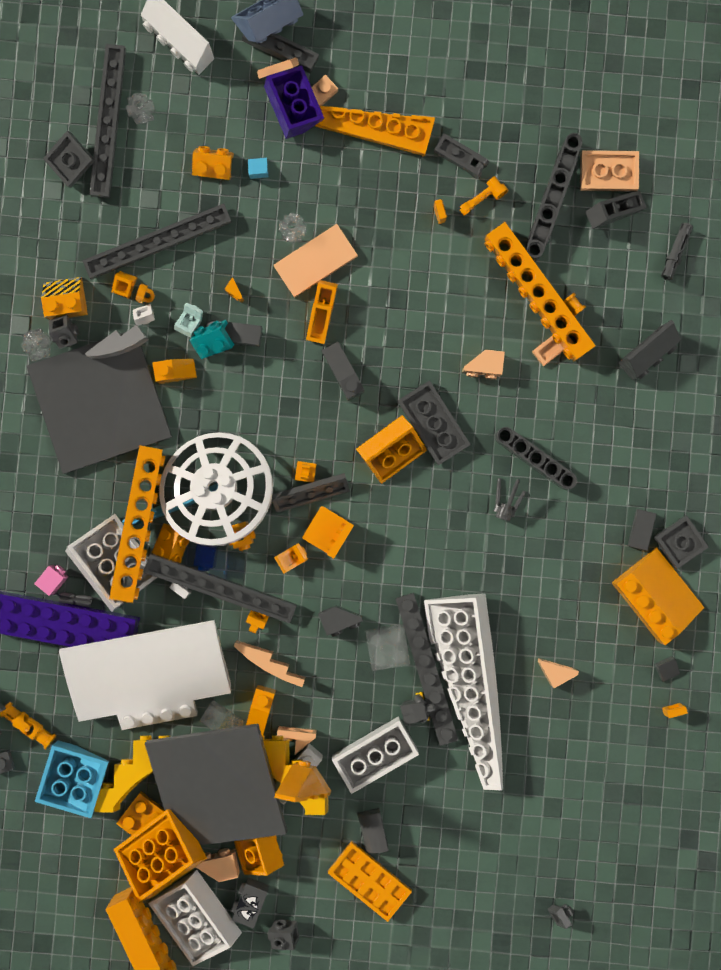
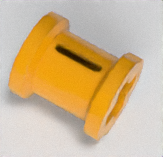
M575 292L563 301L574 317L586 308L575 297Z

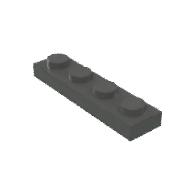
M244 34L242 36L243 42L283 61L297 58L298 66L302 65L304 71L310 74L319 59L318 53L278 34L268 35L267 40L262 43L248 41Z
M345 473L275 493L272 495V502L278 513L346 493L350 490Z

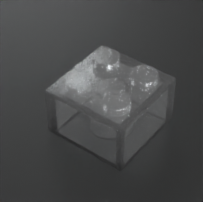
M403 624L365 630L372 671L410 665Z

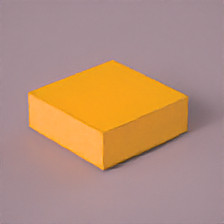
M439 199L434 202L433 207L438 224L445 223L447 215L443 201Z
M681 703L662 708L663 714L668 718L688 714L686 706Z

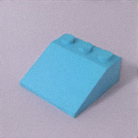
M57 740L51 747L35 802L92 818L109 761L81 747Z

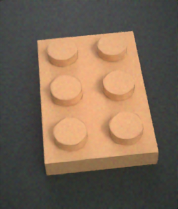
M581 151L580 191L639 190V151Z

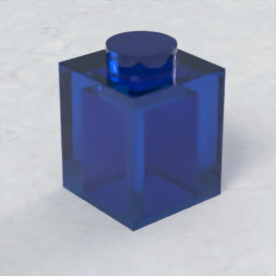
M197 544L194 566H198V570L210 571V568H215L219 546Z

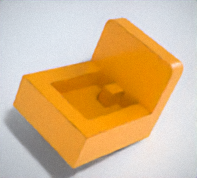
M299 543L274 557L283 574L308 560L306 550Z

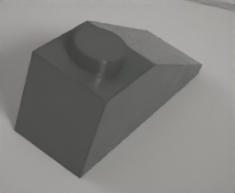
M636 191L601 201L585 212L592 229L645 210L647 207L641 192Z
M339 342L321 350L347 401L365 392Z

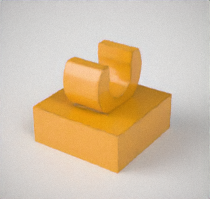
M298 461L295 480L314 482L317 464Z
M251 610L246 619V622L251 624L249 631L256 634L258 628L264 629L269 616Z

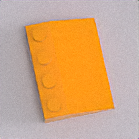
M657 547L612 582L613 586L655 639L663 645L668 644L677 637L704 609L701 602Z
M170 809L164 811L114 848L138 903L153 898L207 859L199 841Z

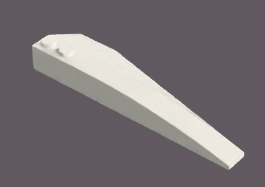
M468 594L424 600L429 640L431 645L435 644L437 652L435 656L442 667L443 672L441 673L447 681L448 692L458 720H461L463 725V734L465 737L467 736L470 745L469 750L476 761L475 767L483 789L503 790L499 703L486 594Z

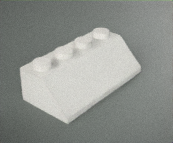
M165 0L146 1L141 13L145 29L150 33L154 32L157 35L158 41L163 46L168 45L171 48V53L177 59L181 58L189 71H195L199 75L214 60L209 42Z

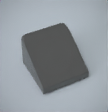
M672 656L654 664L662 682L680 674L676 659Z

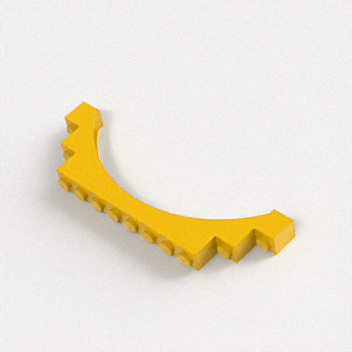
M142 735L140 739L133 740V759H121L120 763L114 764V782L102 783L95 812H116L120 810V804L142 780L153 773L145 747L147 740H153L152 735ZM160 735V736H159V738L170 737V735ZM262 735L273 778L282 783L292 764L299 763L300 759L291 760L290 763L289 739H284L283 735L272 736V739H265V736ZM318 795V799L308 798L307 801H300V804L305 809V815H325L328 813V797L322 798Z

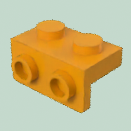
M199 146L193 151L192 175L230 180L234 153L224 148L210 150L208 146Z
M164 523L152 553L181 563L189 540L178 534L171 525Z

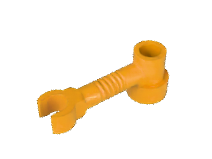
M494 176L486 183L488 187L460 206V212L464 216L467 215L479 202L489 195H493L496 200H499L509 191L508 188L501 184Z

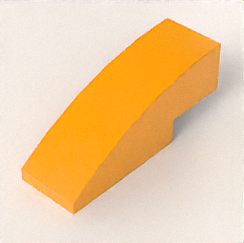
M319 280L306 340L325 344L338 284Z

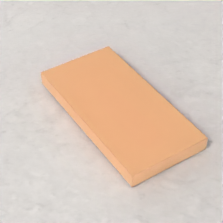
M335 224L273 266L295 298L317 284L319 280H323L357 258L358 255L338 224Z

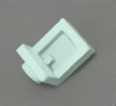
M186 303L183 313L174 325V330L191 338L194 330L202 322L203 311L195 305Z

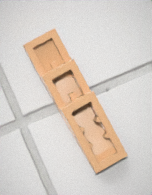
M238 640L235 642L234 647L264 671L286 682L303 687L305 677L288 672L289 664L271 659L273 651Z

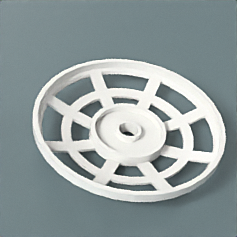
M208 433L188 441L170 458L161 476L159 487L160 504L166 520L182 537L200 545L223 546L246 537L262 522L272 501L273 478L265 457L251 442L230 433ZM220 437L232 439L233 442L228 449L218 447L205 449L203 440ZM242 443L247 446L259 459L261 465L250 468L246 461L235 453L239 445ZM196 444L197 453L189 457L181 468L172 465L184 450ZM221 453L224 456L219 464H209L207 454ZM197 458L200 459L202 467L195 474L186 471L193 461ZM231 458L237 460L244 470L233 474L227 468ZM169 472L177 475L174 484L175 498L165 503L164 486ZM264 473L266 489L264 500L261 504L251 499L254 490L253 476ZM247 478V492L244 496L237 492V481ZM181 479L190 480V491L180 495ZM217 482L218 489L211 492L209 490L210 484ZM193 499L199 505L195 516L185 508L184 502ZM233 499L242 503L234 513L229 516L227 515L225 507ZM178 506L183 515L192 521L189 533L181 529L174 522L168 512L169 510ZM248 506L258 511L254 519L246 527L234 533L230 522L237 519ZM206 509L217 510L220 520L209 521L202 518ZM200 525L205 527H219L223 525L227 537L205 539L196 537Z

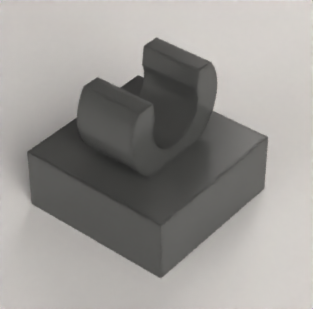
M553 904L548 908L557 926L567 929L572 925L568 919L574 914L571 906L567 907L564 904L559 907Z

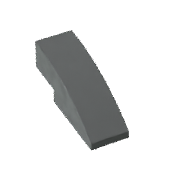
M207 321L206 327L215 321ZM228 322L225 327L234 345L260 347L262 326Z

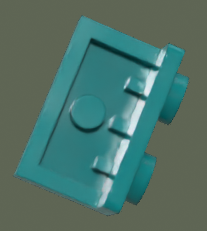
M226 320L221 322L215 321L208 327L204 328L201 326L194 330V335L189 341L201 359L229 350L234 346L233 341L225 330L228 324Z

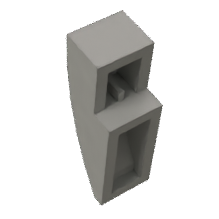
M135 325L123 335L115 330L85 354L91 359L113 357L129 352L141 346L149 339L141 328Z

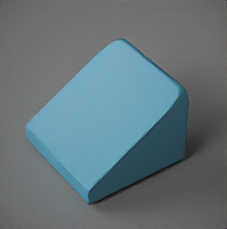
M267 158L248 159L250 179L269 177Z

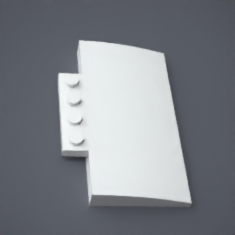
M215 620L59 650L67 686L79 722L117 715L121 730L195 717L198 713L195 700L231 693V681Z

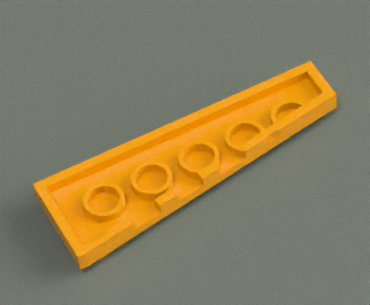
M320 106L324 120L316 124L315 127L425 156L435 118Z

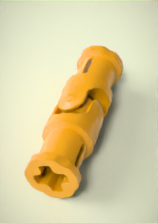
M9 702L5 706L6 709L0 712V717H5L12 723V726L20 729L31 740L35 739L46 750L57 735L49 733L43 728L44 726L29 717L24 711H19L12 706V702Z

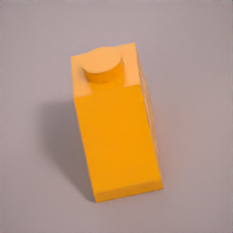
M170 359L152 362L155 381L159 384L197 378L194 359Z

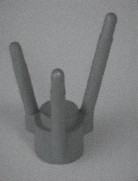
M498 478L496 503L493 510L497 512L495 517L509 522L511 517L514 518L515 512L526 494V491H523L515 505L511 506L520 482L519 479L515 482L507 504L502 503L500 506L501 478Z

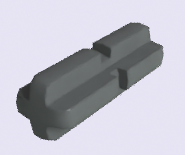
M61 592L59 602L66 604L76 603L79 606L90 607L93 603V597L80 594L76 596L73 593Z

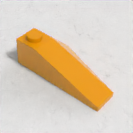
M299 760V763L292 764L277 789L274 798L291 802L307 801L308 798L318 799V795L322 798H327L331 795V789L316 766L310 765L311 762Z

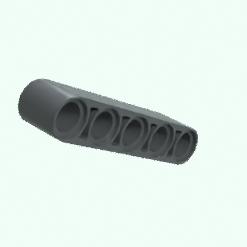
M503 427L495 433V440L499 445L559 488L572 489L576 486L577 477L574 473L511 428ZM502 431H506L509 434L507 441L501 440L500 433ZM518 442L524 444L525 449L522 453L516 450V443ZM533 453L538 454L540 457L538 464L533 463L531 460ZM549 464L555 467V473L553 475H550L547 472V467ZM566 475L571 479L569 486L563 484V477Z

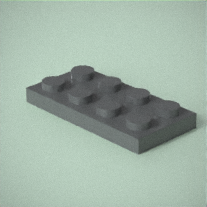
M430 380L397 401L437 465H440L471 445Z

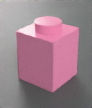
M50 565L34 584L48 596L55 595L69 576L65 574L66 570L61 566Z

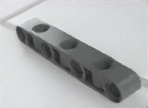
M570 133L562 144L533 222L525 250L534 262L542 256L549 241L576 166L578 154L582 146V137L577 133ZM568 142H574L576 147H570ZM555 177L562 178L564 183L556 182ZM542 213H549L551 219H545ZM529 249H537L538 255H532Z

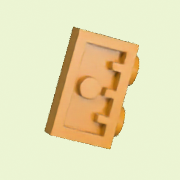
M321 506L302 538L334 559L354 525Z

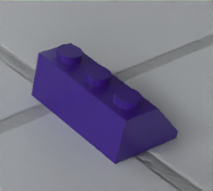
M302 65L266 77L264 88L286 139L303 134L324 120Z

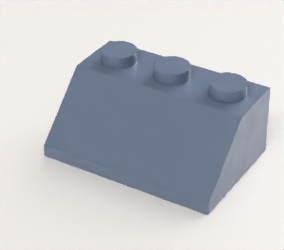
M260 0L231 18L248 41L262 43L267 40L268 35L277 34L283 30L282 27L296 23L298 21L297 18L303 16V12L298 0Z

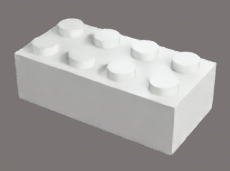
M398 716L334 753L332 761L352 794L418 756L419 752Z

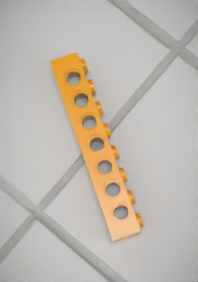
M506 222L488 233L484 243L486 248L490 252L493 251L496 255V261L499 266L507 270V276L510 281L518 285L519 293L523 298L528 299L531 310L535 314L538 313L542 318L540 320L542 325L546 329L549 328L553 333V340L557 344H561L565 349L563 353L567 359H572L575 362L593 349L596 345ZM506 244L508 245L509 250L503 251L500 249L499 245ZM517 259L520 262V266H513L511 260ZM528 274L531 277V281L525 282L522 279V275ZM533 290H540L542 297H536ZM545 305H551L554 312L548 313L545 310ZM556 321H563L565 328H558ZM569 335L574 336L576 344L569 343L567 337Z
M139 445L109 600L133 603L134 599L138 600L140 588H136L137 580H141L143 574L140 564L141 561L146 559L147 550L144 549V544L149 542L151 533L147 528L148 523L153 522L154 512L151 511L152 504H156L158 493H155L156 485L160 486L162 474H158L159 467H163L165 461L162 449ZM146 464H152L155 470L149 473L143 467ZM147 482L150 484L151 489L143 491L140 488V484ZM144 501L147 504V508L139 510L136 507V503ZM141 520L144 524L143 528L135 529L132 525L133 521ZM131 539H137L140 542V546L133 549L129 546L128 542ZM127 558H134L136 566L128 568L125 565V560ZM130 577L132 585L130 587H123L121 579Z

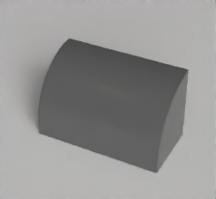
M380 808L358 812L357 815L366 852L382 853L389 851Z

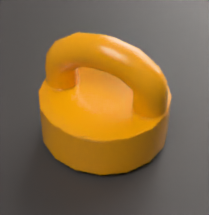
M140 284L135 298L136 302L141 304L143 302H152L155 298L153 290L149 289L148 285ZM146 293L150 294L149 298L145 297Z

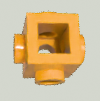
M248 521L232 525L234 533L246 527ZM252 531L243 540L240 539L229 544V546L233 545V548H239V551L251 548L250 544L254 543L253 539H256L255 532Z

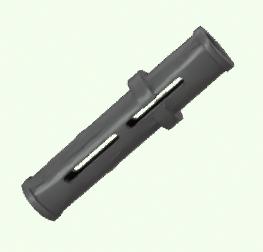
M681 223L672 250L666 257V264L661 274L663 279L673 280L676 268L682 261V253L693 229V226L689 223Z

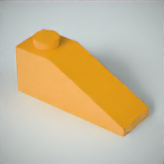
M258 685L246 725L259 724L261 735H264L276 690Z

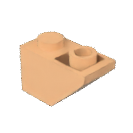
M484 350L464 366L462 373H467L466 376L468 377L486 375V379H497L503 372L505 352Z
M229 848L221 849L215 854L205 853L207 859L196 866L197 869L218 882L236 879L240 873L236 851Z

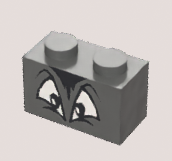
M249 877L246 884L242 882L238 892L241 897L239 902H234L231 910L234 913L232 921L254 929L267 896L269 885Z

